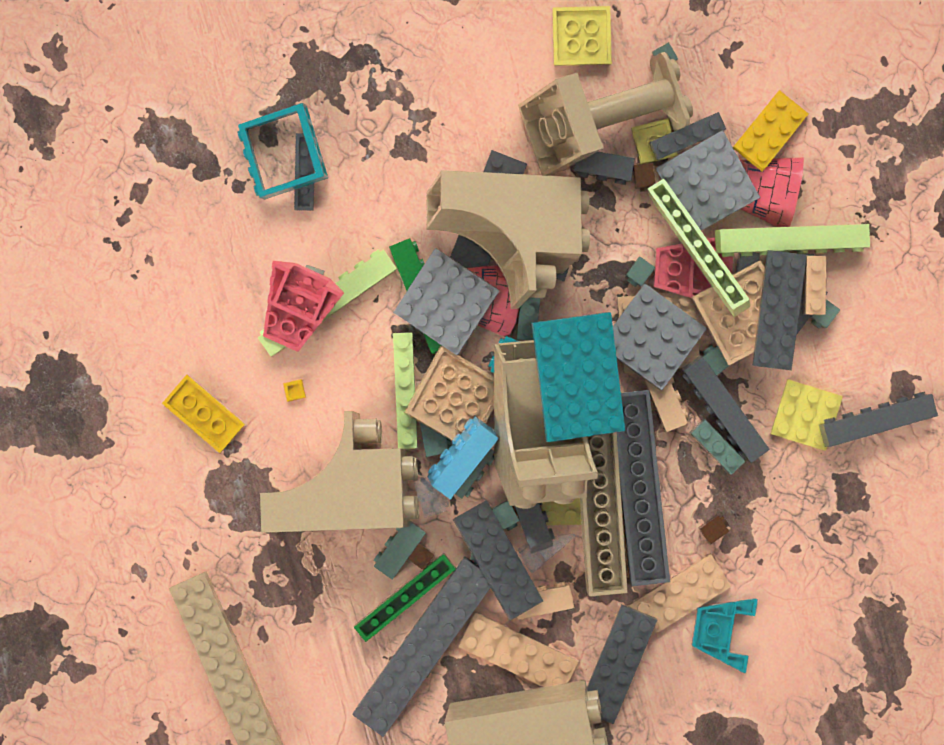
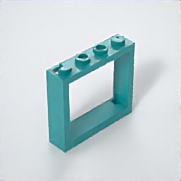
M304 103L238 125V137L241 142L243 141L245 147L243 154L245 159L249 161L250 167H248L251 178H254L256 185L253 187L255 194L259 198L266 200L329 178L308 107ZM298 113L315 173L265 190L248 130Z

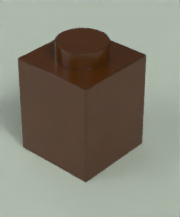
M653 162L633 166L635 189H640V192H646L648 188L656 184Z
M717 514L698 527L710 545L730 532L727 528L729 524L723 516L720 518Z
M419 542L408 557V560L424 570L435 553Z

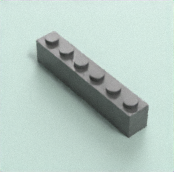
M698 356L682 368L684 380L688 384L692 383L695 387V390H693L699 400L703 398L706 402L704 407L710 415L714 414L718 419L715 421L721 430L725 429L729 434L727 439L733 446L735 444L740 449L738 454L745 461L748 460L752 463L770 450L702 356Z
M925 391L914 394V398L908 399L907 396L898 398L894 404L884 402L878 404L876 409L867 407L860 409V413L855 415L853 412L842 414L841 419L835 420V417L825 419L824 423L819 425L824 446L832 447L937 417L938 413L933 395L925 394Z

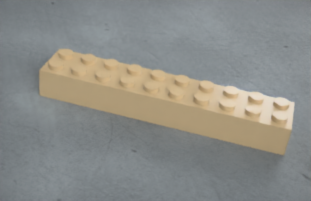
M617 432L587 436L590 452L598 472V479L587 480V497L580 498L586 592L589 596L627 593Z
M207 571L170 587L169 591L237 744L283 745Z

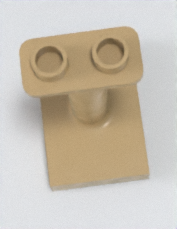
M659 53L650 59V68L653 74L651 83L587 102L578 73L555 79L518 104L542 176L564 171L603 149L598 129L658 110H663L667 114L670 126L674 131L688 126L690 118L693 116V106L686 95L682 96L677 82L681 77L677 62L674 59H669L667 53Z

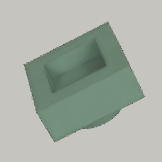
M669 42L652 51L653 56L665 52L669 59L678 60Z

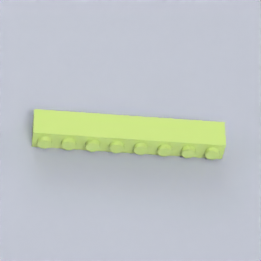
M665 179L648 188L650 199L733 317L750 307V299Z
M869 224L715 230L716 253H722V257H733L734 253H741V256H753L752 252H759L760 256L767 255V250L788 253L790 251H797V254H808V250H815V253H827V249H834V253L845 252V249L852 248V252H864V248L870 247Z
M377 249L369 255L371 259L366 262L360 261L354 266L355 270L351 273L346 271L338 277L339 281L335 284L344 294L324 320L397 270L384 249L382 251ZM264 329L259 332L261 336L258 339L271 357L286 348V346L264 337Z

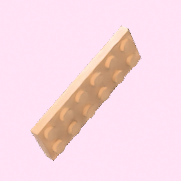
M710 553L670 578V582L662 583L627 605V607L657 618L650 636L652 637L732 586Z
M474 612L458 646L542 687L569 683L579 662L477 612Z

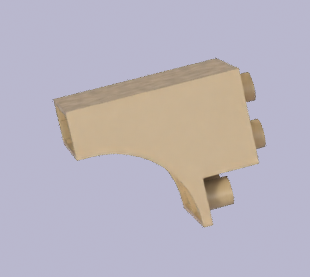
M441 170L426 192V230L456 233L474 241L486 250L496 261L505 277L510 294L511 309H519L528 298H545L547 289H554L556 273L563 274L574 262H578L582 252H588L590 231L589 229L582 228L581 214L588 213L589 192L581 191V178Z
M534 340L494 344V432L499 438L494 444V465L509 505L528 509L541 502L554 501L557 504H569L577 498H586L587 480L598 479V472L590 452L587 437L546 442Z
M344 411V426L339 446L331 461L317 476L291 490L260 493L261 533L409 527L410 519H419L418 496H409L408 481L418 480L417 457L407 456V450L401 448L361 450V444L382 443L381 420H377V418L360 419V413Z
M586 680L450 703L445 719L449 745H608L605 727L597 729L594 727V724L601 723L600 713L602 712L598 690L588 691Z

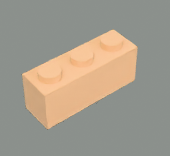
M807 256L803 281V315H826V256Z
M673 377L662 391L646 379H643L650 392V397L664 431L669 432L688 424L686 420L689 419L688 413L685 408H681L679 403L682 401L678 390L674 391L672 386L675 383Z
M565 581L554 583V587L546 588V585L536 587L543 602L517 616L519 620L574 608L570 585L565 584Z

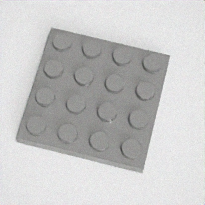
M723 130L655 168L660 178L665 179L701 231L761 198Z
M435 248L393 313L458 355L500 290Z
M644 283L613 326L616 356L619 361L662 391L707 328Z

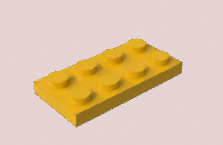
M779 90L736 142L733 149L763 172L809 113Z
M188 374L162 402L167 409L219 453L225 449L245 425L244 422Z

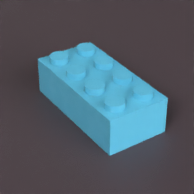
M476 416L466 422L464 431L454 437L452 446L443 451L440 456L441 460L437 465H432L428 471L431 485L449 499L453 497L499 439L494 430Z

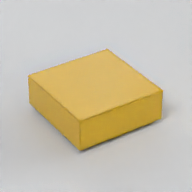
M302 379L283 383L287 402L306 398Z

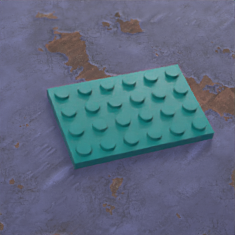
M611 312L533 322L532 330L546 442L625 431Z

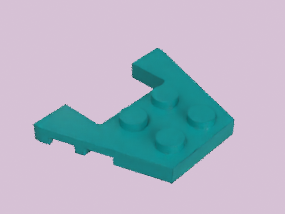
M752 598L698 607L691 645L740 672L746 673L749 656L729 652L735 614L755 616L758 599Z

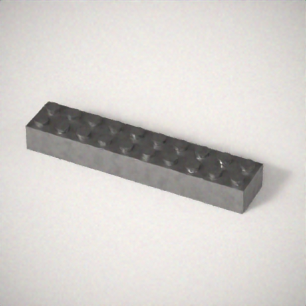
M649 390L621 393L625 431L617 432L621 504L631 586L667 583L670 582L650 392Z
M465 556L463 557L456 570L453 571L353 711L352 715L382 737L385 736L491 588L478 565Z

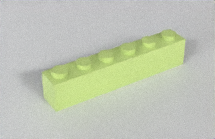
M393 333L398 448H418L417 420L404 413L415 393L413 333Z

